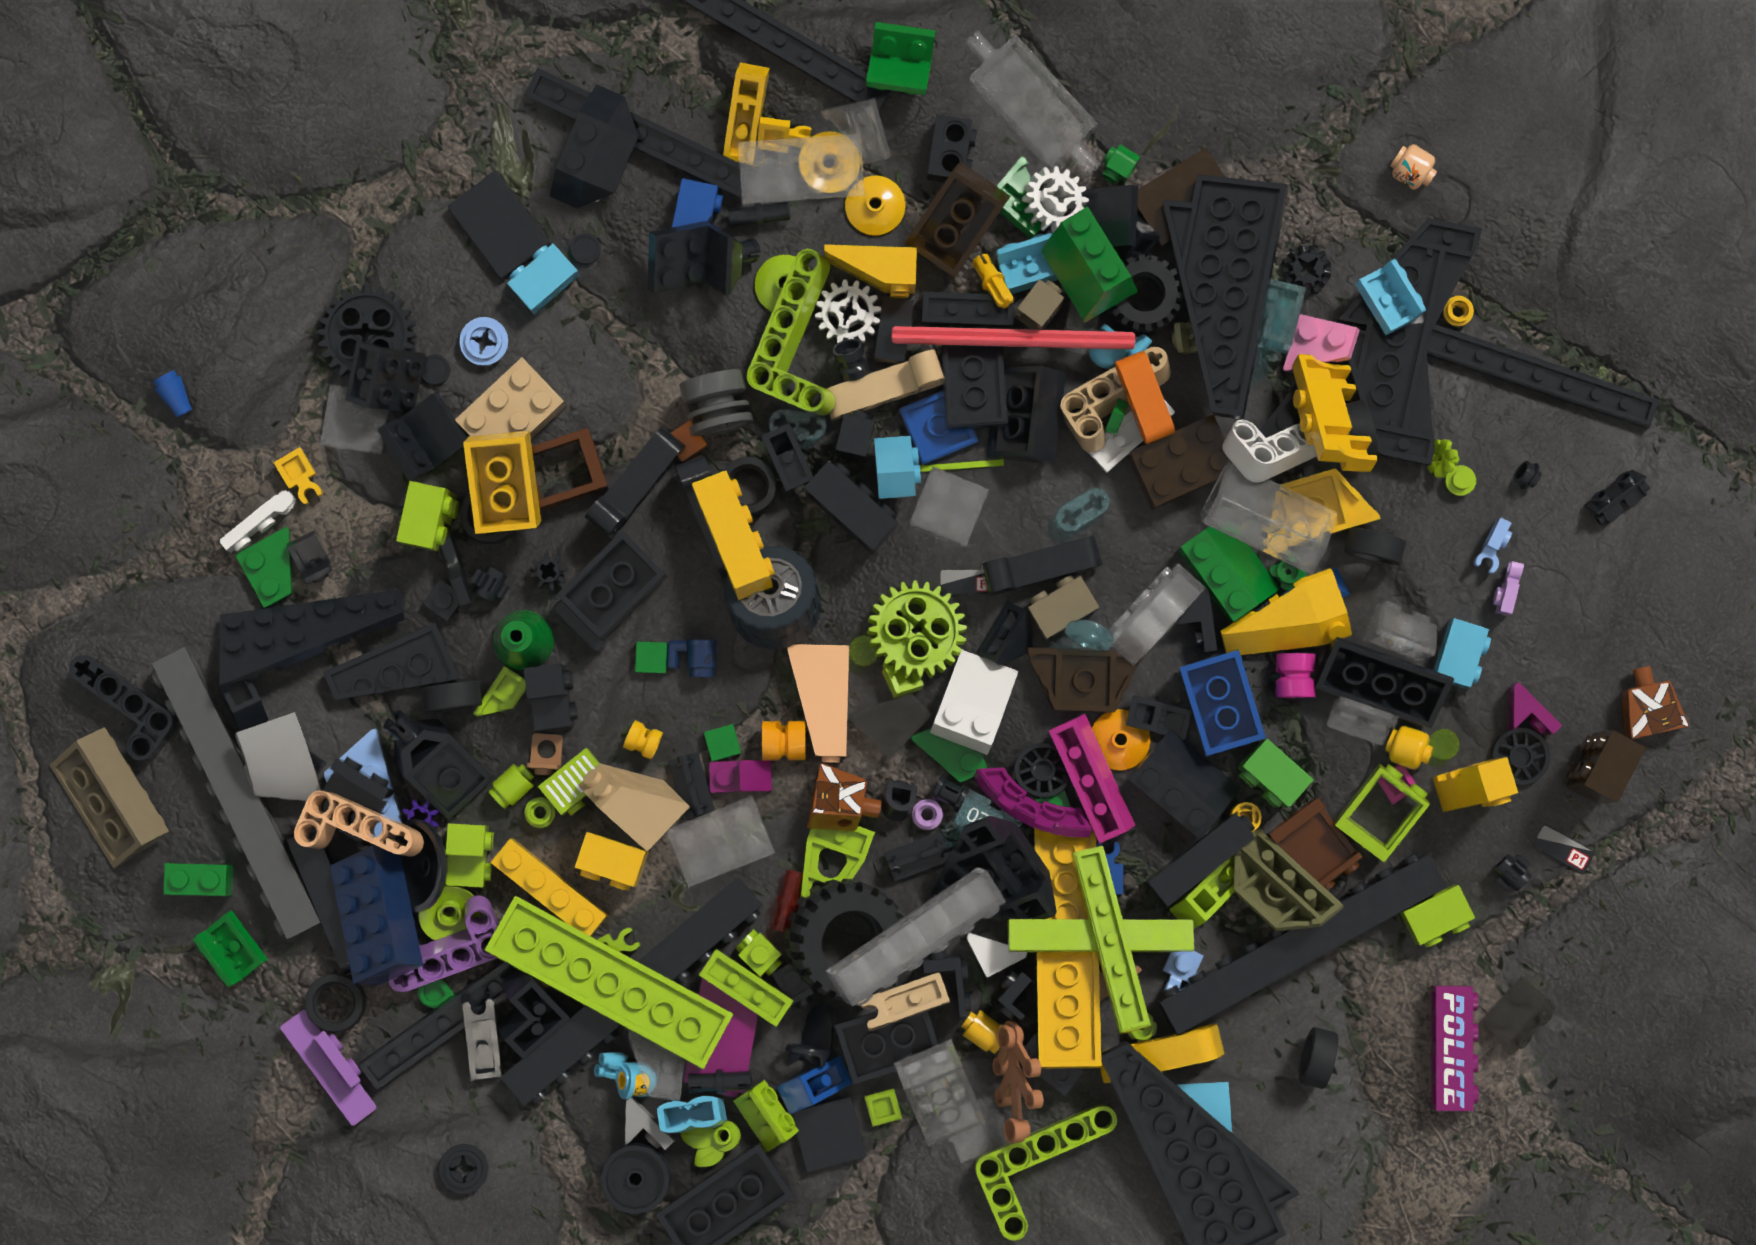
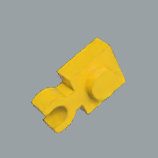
M301 447L274 462L288 488L292 490L297 486L299 487L298 497L305 505L309 504L306 498V492L309 489H314L319 497L323 496L321 487L310 481V478L317 475Z

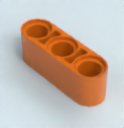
M1140 351L1115 361L1114 364L1145 444L1147 445L1175 434L1174 424L1145 351Z

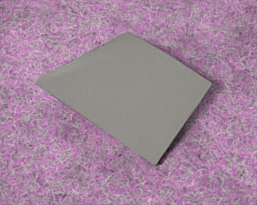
M295 712L235 734L246 763L243 769L254 796L307 801L310 794L320 790L312 759Z

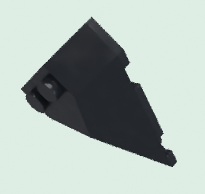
M986 816L963 827L926 906L937 908L938 905L954 907L955 912L1000 920L1003 916L1016 919H1047L1055 916L1057 913L1049 869L1015 822L993 816Z

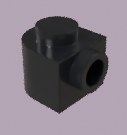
M901 780L887 781L882 794L881 810L883 814L892 821L905 820L910 815L916 802L918 786L909 785Z

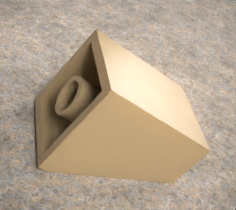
M601 763L595 769L590 770L578 785L603 813L647 852L690 807L664 780Z

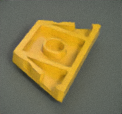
M1336 468L1287 482L1276 487L1265 549L1268 553L1380 520V515L1347 482Z

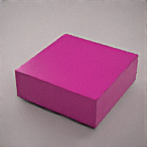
M1398 764L1394 766L1395 769L1403 774L1401 778L1403 782L1409 786L1415 783L1406 767ZM1382 776L1377 781L1392 805L1407 796Z

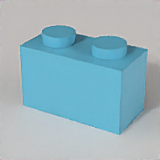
M554 243L549 247L544 245L532 256L534 260L526 267L521 265L515 269L509 276L511 280L507 283L534 315L580 276L577 269Z
M911 436L874 438L879 499L916 496L915 484L921 483L918 447L912 448Z
M1456 618L1450 619L1433 671L1453 677L1454 682L1452 685L1464 689L1471 688L1472 683L1477 684L1482 671V667L1478 666L1481 654L1486 655L1491 642V638L1487 637L1489 629Z

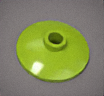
M774 256L764 262L756 274V296L760 303L770 312H773L782 290L779 286V281L782 278H787L795 256ZM801 287L797 291V300L803 297L805 292L804 287Z
M445 886L441 896L430 909L418 912L422 930L431 939L438 940L467 929L464 906L467 900L474 895L462 887ZM446 907H453L455 909L452 913L444 912ZM480 911L473 913L471 916L480 918Z

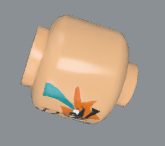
M1415 144L1410 145L1408 148L1403 146L1390 165L1393 168L1392 176L1412 190H1416L1421 184L1428 186L1437 173L1433 169L1435 157Z

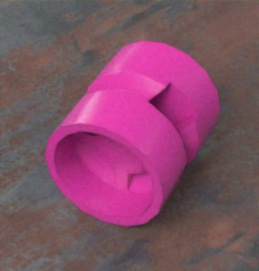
M1276 654V672L1281 674V677L1276 680L1277 698L1316 697V680L1311 678V674L1316 671V654Z

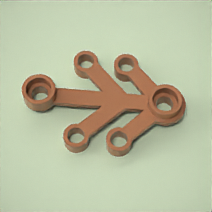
M1007 1021L1004 1025L998 1027L997 1041L1000 1051L992 1064L994 1074L996 1076H1004L999 1089L995 1091V1102L998 1107L1012 1105V1118L1006 1119L1003 1127L1004 1136L1008 1143L1023 1142L1030 1136V1125L1022 1117L1021 1093L1028 1109L1041 1108L1044 1101L1042 1092L1040 1090H1032L1026 1077L1040 1076V1061L1037 1058L1030 1059L1022 1045L1024 1040L1023 1030L1015 1021ZM1019 1061H1020L1021 1065L1023 1066V1072H1022V1070H1021V1068H1020V1066H1019Z

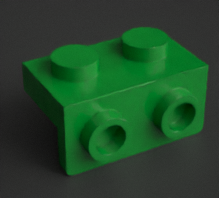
M232 910L193 938L200 953L207 958L219 979L229 988L244 980L268 960Z

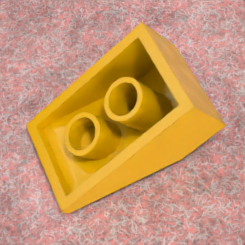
M824 245L825 257L831 265L883 293H891V298L906 299L909 298V294H915L917 248Z

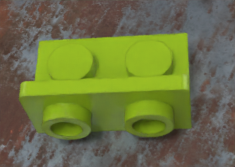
M765 1080L752 1087V1090L746 1091L733 1100L767 1152L781 1143H785L799 1132L793 1117L785 1111L778 1100L776 1092L773 1088L769 1087Z

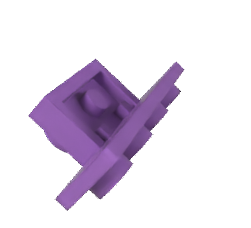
M302 1010L281 1025L280 1030L350 1125H356L376 1109L375 1103L360 1084L361 1080L358 1077L361 1074L360 1069L351 1058L347 1061L340 1053L343 1046L333 1033L328 1036L325 1031L321 1032L308 1018L306 1010Z

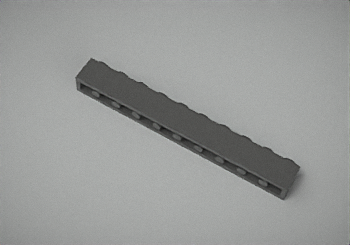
M183 647L153 662L152 665L155 671L151 672L152 677L158 688H164L168 699L165 700L168 710L173 716L177 715L182 724L178 729L185 743L190 742L195 751L192 754L195 765L199 771L204 769L209 779L205 784L212 798L217 797L222 806L219 809L222 820L226 826L231 824L236 834L232 839L239 853L244 852L249 861L246 864L249 875L253 881L258 879L263 889L259 894L266 908L271 907L276 916L273 923L280 936L285 935L287 939H292L322 924L298 866L264 797L253 795L243 769L246 763L242 752L191 648Z

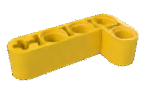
M1217 1023L1193 1028L1179 1035L1174 1034L1130 1044L1160 1071L1211 1061L1225 1054ZM1102 1064L1100 1072L1103 1083H1110V1078Z

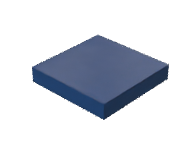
M944 390L899 408L913 445L918 447V457L922 465L979 442L974 429L947 430Z

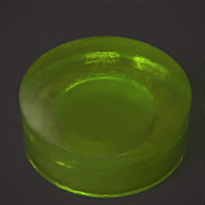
M863 635L852 641L849 654L855 664L870 666L877 661L878 657L875 658L874 655L879 647L869 646L870 641L873 639L872 637Z
M1440 729L1434 731L1429 736V745L1434 747L1433 757L1446 760L1452 758L1458 752L1459 739L1453 731Z

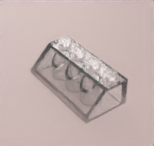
M1229 460L1200 512L1204 524L1313 575L1327 549L1338 514L1268 479L1259 483L1249 481Z

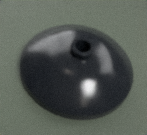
M410 819L401 823L419 831L424 841L423 848L417 855L411 857L400 855L412 912L416 913L430 909L441 896L447 880L448 861L445 846L437 831L424 820ZM396 835L394 840L403 842L405 845L408 843L402 836Z

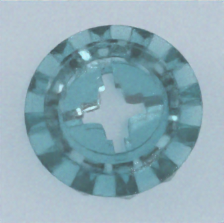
M1088 620L1071 621L1067 624L1065 633L1071 641L1077 642L1078 646H1084L1087 649L1091 648L1096 651L1109 650L1113 645L1114 637L1100 624Z

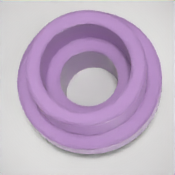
M931 799L919 801L912 811L914 823L924 830L937 827L943 817L940 805ZM926 808L931 809L933 812V818L928 821L924 820L921 816L922 811Z

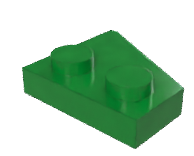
M287 526L235 554L264 608H269L293 594V582L291 579L292 556L287 549L291 531Z

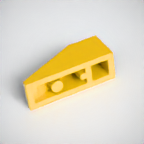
M741 62L735 74L723 156L736 162L752 165L770 68Z

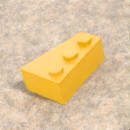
M1507 757L1490 759L1432 777L1443 812L1482 804V807L1498 806L1511 802L1510 795L1518 793Z

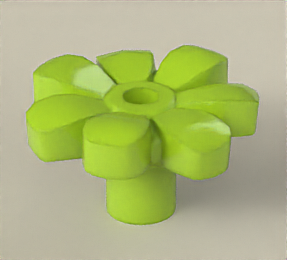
M1447 439L1434 441L1431 466H1427L1429 472L1434 473L1437 478H1445L1447 472L1452 473L1455 465L1459 462L1458 451L1451 449L1452 442Z

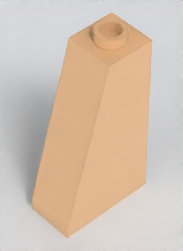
M793 644L787 648L815 756H821L822 762L840 763V757H846L849 646Z

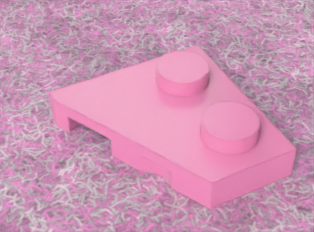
M1300 314L1283 370L1286 373H1294L1292 364L1298 354L1313 355L1316 359L1325 363L1350 360L1360 330L1357 327Z

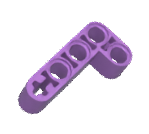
M473 896L468 899L464 906L467 929L419 946L423 966L419 967L418 970L414 969L390 980L389 984L392 989L398 992L410 991L496 959L495 956L485 952L488 944L483 942L486 938L493 936L499 925L490 901L483 896ZM479 911L485 913V915L481 918H475L471 916L473 913ZM460 948L467 950L466 953L460 955L454 953L455 950ZM429 959L438 961L434 965L425 964V961Z

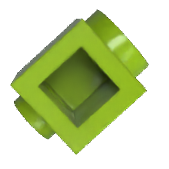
M754 929L735 948L740 953L738 956L759 976L764 972L770 976L782 964L778 958L783 953L761 932L757 933Z

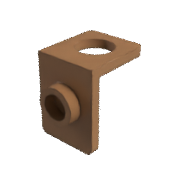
M534 733L532 735L530 763H527V768H534V774L550 776L553 775V770H559L562 760L563 736ZM549 740L554 743L556 751L551 758H543L539 755L538 746L542 741Z

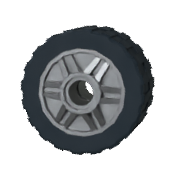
M764 546L763 549H760V553L763 559L769 557L775 575L770 576L773 587L764 591H757L749 597L738 600L729 577H726L724 596L732 623H734L736 631L743 636L745 641L759 648H768L769 650L785 649L803 641L813 631L814 626L819 621L822 606L814 571L803 556L801 557L792 549L789 550L781 546Z

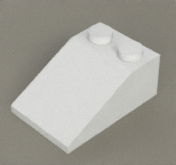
M962 650L930 733L987 755L1000 725L1018 671Z

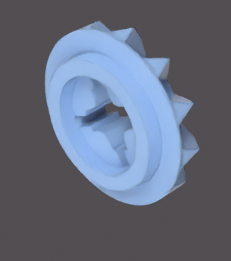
M479 317L471 320L463 328L460 334V348L463 355L472 363L478 366H491L493 363L501 360L508 349V334L497 320L489 317ZM488 329V338L496 346H486L485 350L480 354V344L472 340V338H483Z

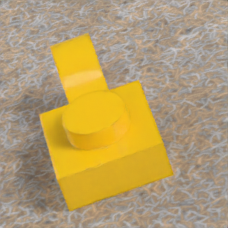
M760 117L757 149L787 153L788 145L802 148L805 142L811 138V127L797 126L790 129L791 121Z

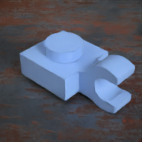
M1501 517L1495 520L1482 546V551L1474 559V566L1478 567L1482 559L1487 558L1491 562L1488 573L1492 574L1498 569L1499 560L1496 556V551L1500 547L1504 549L1510 540L1512 532L1508 531L1511 522Z
M1195 951L1170 952L1162 971L1170 974L1163 991L1174 985L1180 988L1182 980L1190 983L1187 978L1197 972L1203 955Z

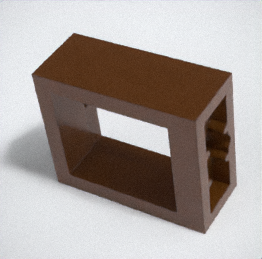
M588 428L532 446L533 456L580 441L593 481L592 483L542 498L536 479L540 511L609 489L591 432Z

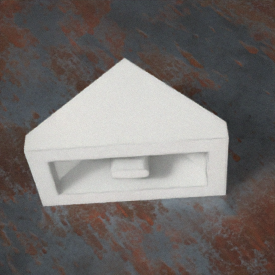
M967 933L966 939L987 978L1027 956V952H1008L1007 944Z

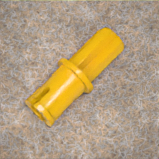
M982 254L984 262L980 255L972 261V266L982 280L983 289L989 291L998 307L1004 309L1009 307L1013 303L1014 298L1004 283L1005 277L1003 273L997 271L988 254Z

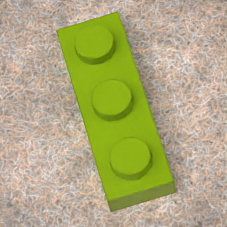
M718 949L714 951L699 976L776 1027L794 1001Z

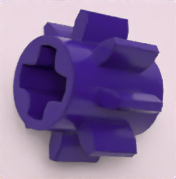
M412 800L414 808L402 810L408 815V820L416 818L418 810L421 813H427L428 818L424 821L431 826L439 827V824L434 821V816L440 812L429 809L431 803L428 800L425 801L423 806H420L417 800Z

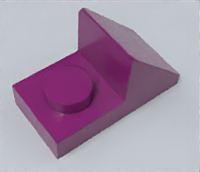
M1519 682L1513 683L1509 687V730L1516 729L1529 716L1531 718L1529 721L1530 725L1541 735L1544 732L1547 735L1554 734L1562 725Z
M771 761L709 762L710 793L772 791Z

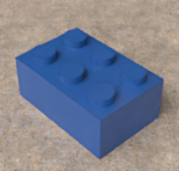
M1239 650L1179 667L1206 756L1266 739Z

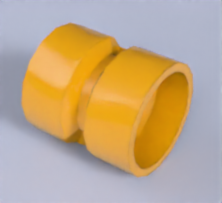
M762 721V760L777 761L782 756H786L788 760H806L805 721H788L785 726H782L779 721Z

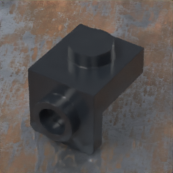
M315 531L287 543V549L301 572L302 580L305 584L311 581L317 583L328 577L332 571L331 561Z

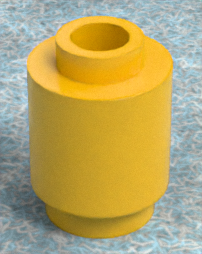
M981 1010L976 1014L970 1012L961 1025L965 1029L962 1035L985 1052L989 1050L995 1054L1000 1048L997 1041V1030L1001 1024Z

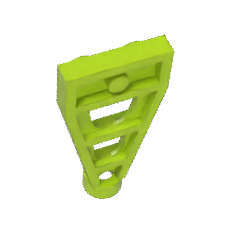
M859 826L855 831L811 829L806 842L801 897L808 898L810 896L809 890L815 881L825 883V881L833 879L837 881L853 879L866 859L875 832ZM825 848L840 852L847 858L846 865L837 877H825L818 870L819 854Z

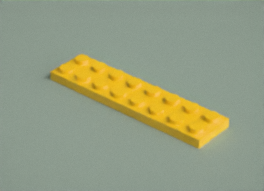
M1034 828V850L1050 871L1057 910L1055 916L1047 919H1089L1072 853L1096 847V834L1093 828L1089 837H1068ZM1036 952L1038 1060L1040 1061L1041 1069L1101 1068L1098 952Z

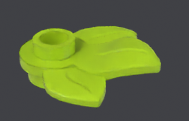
M726 1121L724 1124L714 1128L695 1127L688 1132L680 1133L681 1138L686 1144L697 1149L694 1165L698 1167H710L718 1164L725 1152L735 1149L741 1139L738 1126L731 1121ZM724 1130L729 1134L725 1142L720 1138V1134Z

